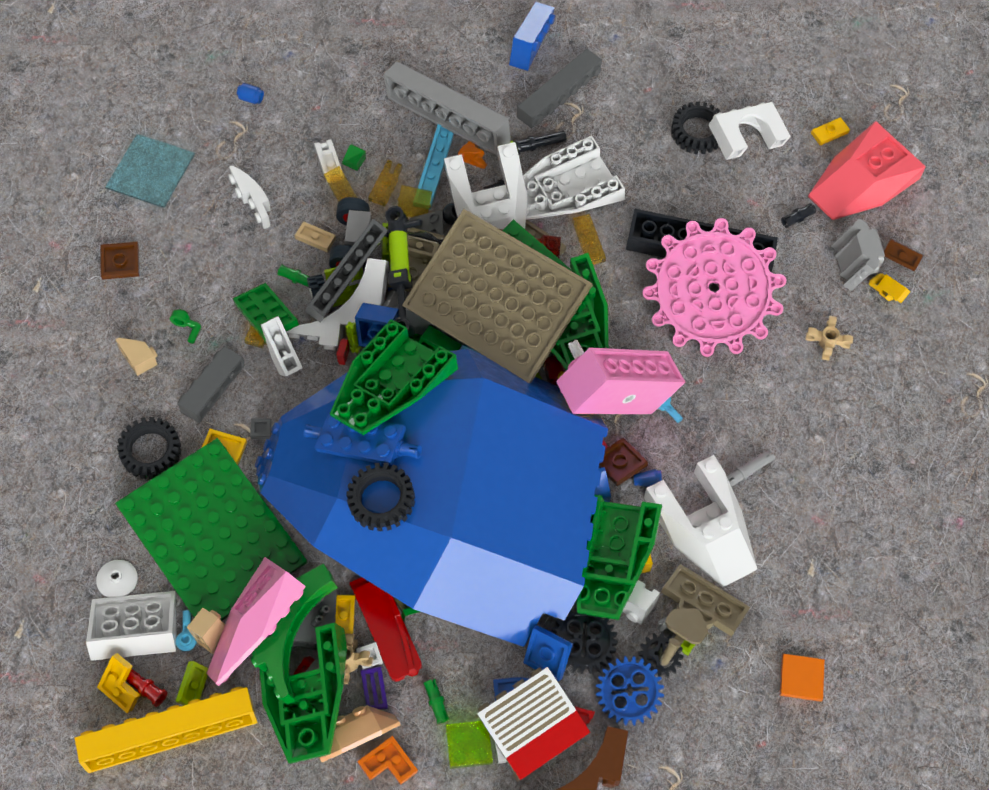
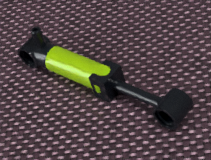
M392 206L386 211L385 217L388 221L389 285L398 294L399 317L394 321L407 327L408 336L413 339L415 328L406 318V308L402 306L405 301V289L413 288L412 275L409 272L407 229L419 227L422 225L420 219L409 221L399 206Z

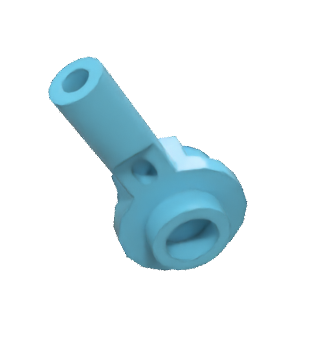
M670 397L658 409L661 411L665 410L679 423L683 417L670 404Z
M189 610L183 611V630L176 637V645L182 651L192 650L197 643L187 629V626L191 623V612Z

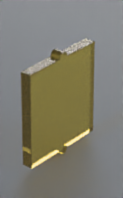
M401 185L400 195L397 198L398 206L407 217L427 214L432 206L430 204L432 191Z

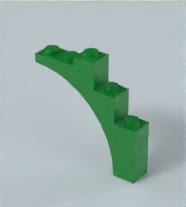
M324 563L296 578L306 586L303 589V595L292 603L289 613L276 624L275 631L269 635L270 637L263 640L254 649L252 656H250L254 667H259L263 672H266L271 682L274 681L276 688L273 690L279 700L282 699L287 704L295 701L290 684L289 662L290 652L297 631L311 609L322 598L338 588L330 570Z

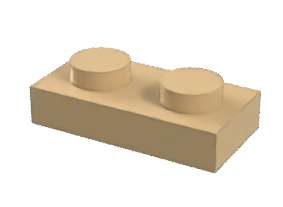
M303 221L295 234V239L328 253L336 240V235Z

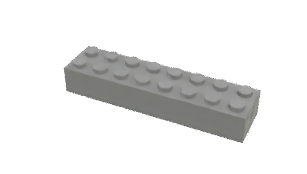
M397 61L384 73L388 99L441 125V127L497 155V146L511 143L509 118L505 115L499 114L491 108L485 107L477 101L464 96L462 93H458L448 86H444Z

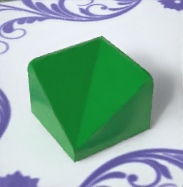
M351 144L348 147L342 164L358 171L366 159V151Z

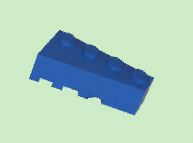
M535 2L513 37L510 66L526 71L529 70L545 35L550 29V25H553L555 21V7Z

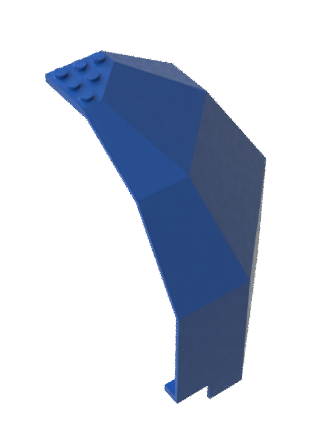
M469 349L450 351L456 354L458 370L419 401L385 421L404 425L406 428L404 434L405 443L422 446V454H418L421 456L419 459L402 456L396 458L393 465L398 467V470H404L405 475L409 476L415 493V505L412 507L411 515L407 514L408 519L405 522L400 520V526L396 528L395 524L391 525L392 530L388 531L386 527H383V531H378L377 527H374L372 531L368 529L367 525L365 528L361 526L360 522L357 523L354 516H352L347 503L346 492L349 491L348 484L353 483L351 478L354 475L358 477L360 469L363 472L367 471V465H370L371 469L375 468V464L373 462L317 452L314 447L318 439L305 438L303 435L304 429L309 430L305 428L306 425L323 427L328 412H331L347 373L282 415L278 423H274L271 430L272 435L264 443V452L262 456H258L255 462L256 476H258L257 484H259L260 493L313 547L414 610L522 647L527 643L533 628L537 625L543 613L562 620L566 619L585 583L582 571L583 568L587 567L589 550L586 549L587 540L590 541L592 537L593 523H590L591 514H595L598 497H595L594 494L595 488H599L602 472L598 468L599 462L601 463L604 460L606 446L602 445L603 437H607L608 428L598 414H573L563 394L560 392L559 386L534 377L532 382L528 383L486 356ZM377 481L364 490L361 500L362 505L370 512L385 513L397 505L401 493L395 484L389 481Z

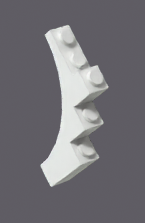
M367 258L362 279L350 299L338 310L325 317L321 323L315 321L298 325L286 331L288 337L300 339V336L307 337L306 340L318 341L319 338V345L324 346L325 350L335 351L339 347L340 340L343 339L344 326L348 322H355V316L362 303L383 306L389 262Z

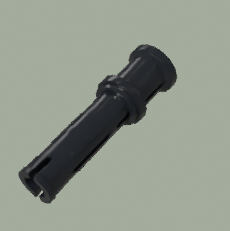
M563 130L535 138L528 136L522 140L514 139L513 142L516 143L518 155H520L521 152L529 150L533 152L538 147L566 142L567 136Z

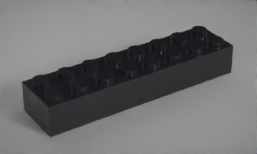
M634 209L626 250L665 258L667 252L661 244L662 238L666 235H671L676 240H684L687 236L686 224L694 220ZM696 221L705 232H709L714 228V224ZM728 227L732 235H739L743 231ZM756 233L753 246L757 250H764L770 247L776 251L778 237ZM774 260L768 265L770 272H772Z

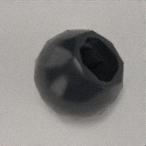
M449 203L443 209V219L447 224L454 225L458 217L454 203Z

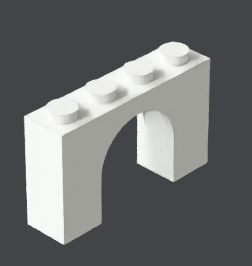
M763 102L757 106H746L739 110L733 109L727 113L719 112L713 116V119L708 124L726 160L740 157L748 148L739 130V124L744 123L755 127L761 133L768 149L783 146L791 137L773 102Z

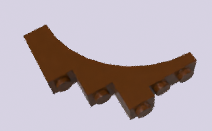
M607 726L602 745L591 764L573 781L556 790H597L598 782L608 788L619 786L628 730Z

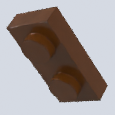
M890 239L884 250L886 258L914 272L924 256L893 239Z

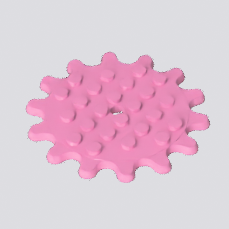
M719 218L715 221L714 228L709 232H705L696 221H690L686 224L687 236L684 240H676L671 235H666L662 238L661 244L667 252L664 259L652 258L646 262V269L656 275L657 282L652 286L645 287L642 294L645 299L656 300L660 304V310L653 315L652 323L657 327L665 324L673 325L676 332L672 342L677 347L684 346L688 340H697L700 343V353L705 357H709L714 353V348L718 343H725L733 354H739L743 350L742 338L744 335L752 334L757 339L767 337L768 330L762 323L765 315L778 316L782 314L783 305L772 298V291L785 286L786 277L769 271L768 265L775 259L776 251L770 247L764 250L755 249L753 246V240L756 236L754 229L745 228L739 235H732L728 230L727 220ZM712 283L719 286V290L715 293L709 289V285Z

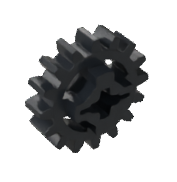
M661 632L660 637H657L655 633H653V639L646 637L645 641L647 644H640L643 651H638V656L643 657L641 659H644L645 666L649 664L648 659L656 664V668L651 666L650 671L657 669L658 677L665 674L669 678V672L676 674L675 667L681 668L682 664L678 660H683L684 655L679 654L683 651V648L679 647L670 662L673 663L669 667L664 668V666L660 665L657 656L659 655L660 648L662 647V652H664L666 649L665 643L668 644V640L672 638L671 634L665 638L663 632ZM658 643L654 649H649L653 644Z

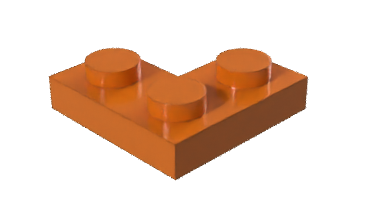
M393 736L357 761L369 780H372L388 768L401 785L418 772Z

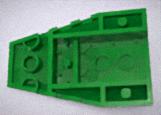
M594 495L598 497L595 514H591L590 523H593L591 540H587L586 549L589 550L587 567L583 568L582 571L585 583L577 598V612L619 620L655 545L662 504L642 501L640 507L605 502L601 495Z

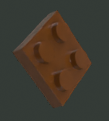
M138 242L100 245L102 280L140 277Z
M624 438L606 448L604 460L601 463L599 462V469L605 467L607 477L616 486H619L648 466V461Z

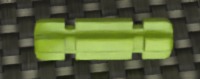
M348 322L345 328L350 351L357 354L361 346L358 344L356 323Z

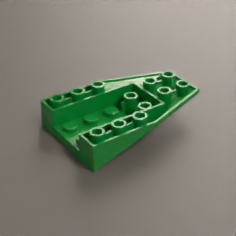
M390 319L352 361L331 409L330 416L364 435L419 401L458 370L456 354L441 346L432 351L409 338L407 327Z

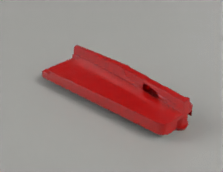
M363 577L350 582L352 591L372 637L378 646L391 680L398 682L405 679L407 675L416 676L419 670H422V662L393 596Z

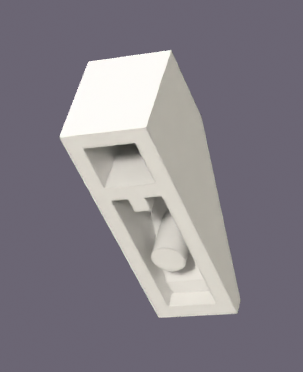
M279 316L261 324L271 358L279 375L288 376L302 369L303 367Z

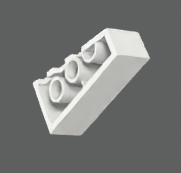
M638 580L623 612L627 614L626 616L634 623L638 622L641 625L654 609L660 592L655 589L652 592L645 588L646 584Z

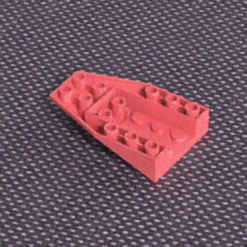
M875 121L833 158L808 197L832 220L884 205L918 181L926 166Z

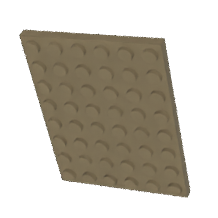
M463 209L402 306L526 382L531 383L593 284Z

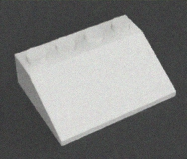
M175 591L92 599L86 639L91 661L111 659L117 653L122 657L176 652Z

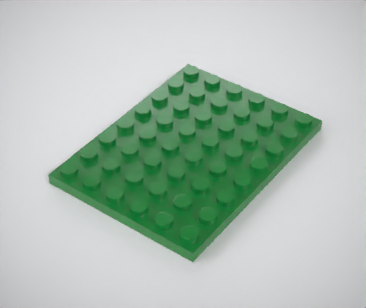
M218 438L115 503L194 618L202 608L209 612L211 610L217 612L221 616V621L227 618L232 607L265 557L289 574L307 564L304 555Z

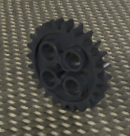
M576 608L575 613L570 610L565 620H556L555 624L557 627H553L552 632L573 643L572 646L578 649L576 653L570 652L566 668L571 665L573 666L572 672L580 668L581 674L584 673L585 669H588V672L592 674L593 667L600 671V664L606 667L608 664L607 660L612 661V654H615L617 650L613 646L618 644V640L613 639L617 636V632H611L614 629V624L608 625L610 618L603 620L602 617L580 614ZM583 623H586L587 629L585 640L587 642L585 646V657L583 658L581 656L583 642ZM575 626L579 629V632H571L569 627ZM597 628L600 633L592 634L590 629ZM596 648L599 653L591 654L589 649Z

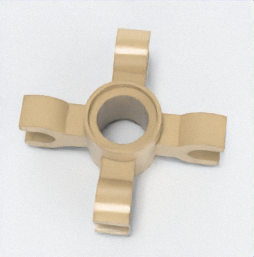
M829 316L826 328L823 331L809 327L805 338L807 341H819V345L823 348L822 359L828 361L830 356H832L835 345L850 349V345L853 343V336L840 335L839 330L835 328L837 317Z
M354 634L345 635L347 653L344 684L349 683V673L355 671L359 665L369 667L373 663V657H369L370 651L354 653L358 644V640H354Z

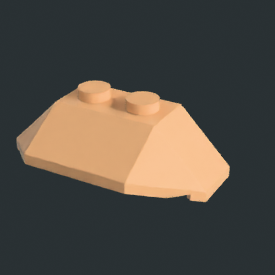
M368 705L357 707L352 713L337 717L331 754L321 756L319 759L321 762H325L400 726V722L394 714Z

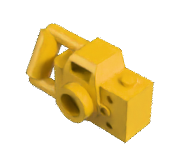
M879 273L869 280V285L880 292L879 294L888 301L894 299L902 303L910 293L906 287L887 274Z

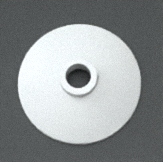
M113 560L101 567L96 577L98 590L108 598L129 595L135 589L138 581L135 567L125 560ZM119 574L117 579H112L113 575Z

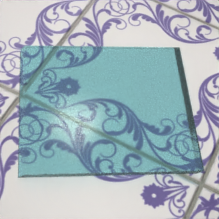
M137 134L105 188L164 208L193 159L195 152Z

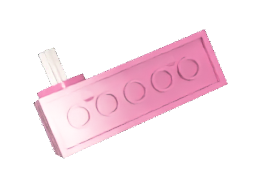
M578 340L568 344L574 360L569 364L568 370L556 381L573 414H652L686 383L668 351L589 348L584 353Z

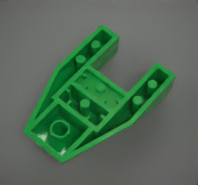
M589 253L570 258L571 271L591 282L593 286L551 350L566 371L569 364L574 360L568 346L570 342L578 340L584 353L589 348H609L608 304Z
M335 622L315 627L319 669L290 676V684L295 701L287 704L282 699L279 700L273 690L276 688L274 681L271 682L266 672L259 668L262 703L289 764L331 754L344 684L347 653L345 629Z

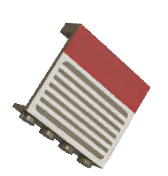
M539 667L530 674L532 678L526 682L521 679L513 685L514 690L509 693L506 690L495 697L497 701L491 705L486 702L478 708L479 713L475 715L476 719L480 718L514 771L513 777L517 782L590 733L588 727L548 667L544 670Z

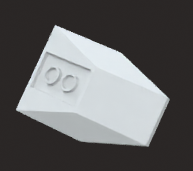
M592 135L543 157L523 175L527 194L526 220L577 213L625 200L624 186L617 175H611L600 157V148Z

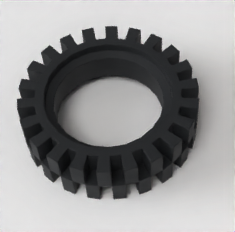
M690 102L688 107L685 104L682 106V109L679 108L674 115L671 127L673 140L676 139L675 143L677 146L681 144L680 148L683 150L685 147H688L687 152L689 153L693 149L695 150L694 154H698L699 150H701V154H705L706 149L709 153L713 151V148L715 150L718 149L719 145L713 134L707 138H695L685 131L683 124L688 119L695 117L711 122L713 116L719 113L720 110L718 108L713 110L714 105L712 104L708 108L706 102L703 103V106H700V102H696L695 106L693 102Z
M144 417L141 418V423L138 424L137 420L133 421V427L128 425L126 426L127 432H121L122 438L118 439L119 445H117V450L124 468L129 473L132 472L135 477L140 475L141 479H145L146 476L149 479H153L154 475L157 474L158 476L169 469V467L174 466L175 461L179 462L181 443L173 426L170 427L169 422L165 421L163 423L161 418L155 421L154 417H149V421H146ZM152 433L161 435L166 439L167 450L159 460L143 463L137 461L132 456L133 444L141 436Z
M374 463L375 468L371 469V466L367 465V471L363 472L360 469L358 471L359 476L354 475L351 478L353 483L348 484L349 491L346 492L347 503L352 516H354L357 523L360 522L361 526L365 528L367 525L368 529L372 531L374 527H377L378 531H383V527H386L388 531L392 530L391 525L395 524L397 528L400 526V520L405 522L408 519L407 514L411 515L412 507L415 505V493L409 476L405 475L404 470H398L396 465L389 467V463H384L383 467H380L379 463ZM377 481H389L395 484L401 493L397 505L385 513L370 512L362 505L361 500L364 490Z

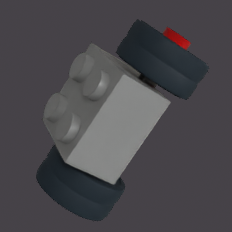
M346 197L338 202L336 218L341 224L347 226L344 240L345 245H337L331 249L329 258L330 268H335L339 265L373 220L371 219L369 204L360 198Z

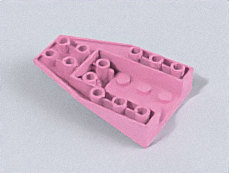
M266 557L232 607L209 665L207 675L218 686L222 682L227 681L231 673L268 635L275 631L278 621L289 613L290 606L294 601L300 599L304 592L303 589L306 587Z

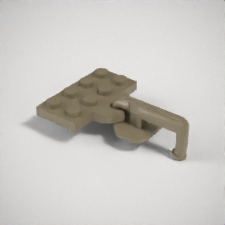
M680 564L661 591V593L677 602L678 605L665 620L667 628L674 632L676 636L668 640L669 643L660 658V665L669 664L684 640L692 644L702 643L708 634V630L713 626L732 637L750 607Z

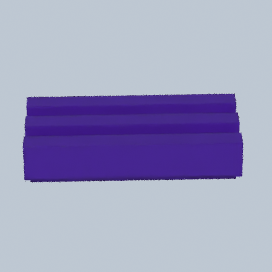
M381 667L360 670L366 706H370L365 674H370L374 705H371V707L379 710L388 709ZM378 672L382 704L378 703L374 673Z

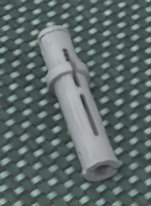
M768 449L744 466L735 468V471L727 476L731 487L740 481L747 480L749 475L774 461V454L769 456L772 451Z

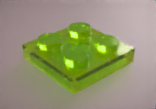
M482 721L446 724L450 769L493 764L490 734Z

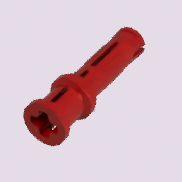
M131 669L126 682L134 686L141 697L145 696L152 701L154 707L161 705L166 699L168 692L157 687L152 679H145L135 670Z

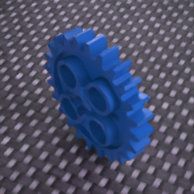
M624 656L623 663L618 658L616 659L617 665L614 666L608 663L610 670L603 669L605 677L598 676L602 684L596 685V688L601 690V692L596 693V696L602 697L598 704L606 705L602 710L603 713L610 711L608 718L612 719L616 716L617 724L623 719L625 726L628 725L629 720H632L633 725L636 726V720L638 719L644 724L643 717L645 716L651 720L650 712L652 711L657 714L658 711L655 706H662L658 698H664V694L659 692V690L664 689V685L658 684L662 677H655L658 670L650 671L652 665L649 663L644 666V659L636 663L635 656H633L631 662H628L627 657ZM642 674L645 677V681L642 684L634 683L633 679L636 675ZM622 677L624 679L623 685L620 687L614 686V678ZM629 686H632L633 690L644 687L649 688L648 691H633L632 696H629L627 692L616 695L611 694L612 691H627ZM640 695L648 698L647 703L643 706L636 703V699ZM624 698L627 700V704L623 708H618L615 706L616 700Z

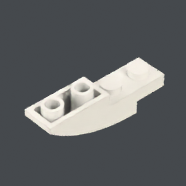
M230 166L231 174L228 177L231 185L235 184L236 186L234 190L237 197L241 198L244 204L248 203L251 210H255V219L257 223L262 224L263 229L270 227L267 212L271 210L266 194L248 174L234 166Z

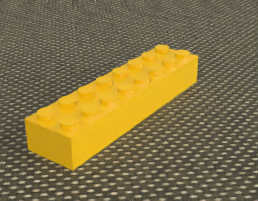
M235 687L225 694L215 693L210 695L208 699H194L184 706L174 705L168 707L167 711L160 713L150 712L145 717L139 719L129 718L124 723L116 726L109 724L103 726L102 730L95 732L85 731L74 739L79 763L87 773H91L258 722L248 688Z

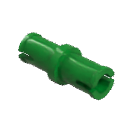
M281 264L277 275L292 280L294 284L299 283L308 287L307 277L310 276L301 273L302 271L299 269L294 270Z
M431 679L424 682L423 685L429 698V707H432L436 722L440 724V722L444 723L450 720L443 703L445 699L440 694L436 679Z

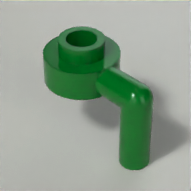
M174 310L170 316V321L179 327H191L192 330L187 341L194 344L201 329V324L191 320L185 310Z

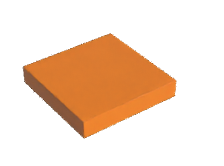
M783 654L780 696L822 702L825 659Z

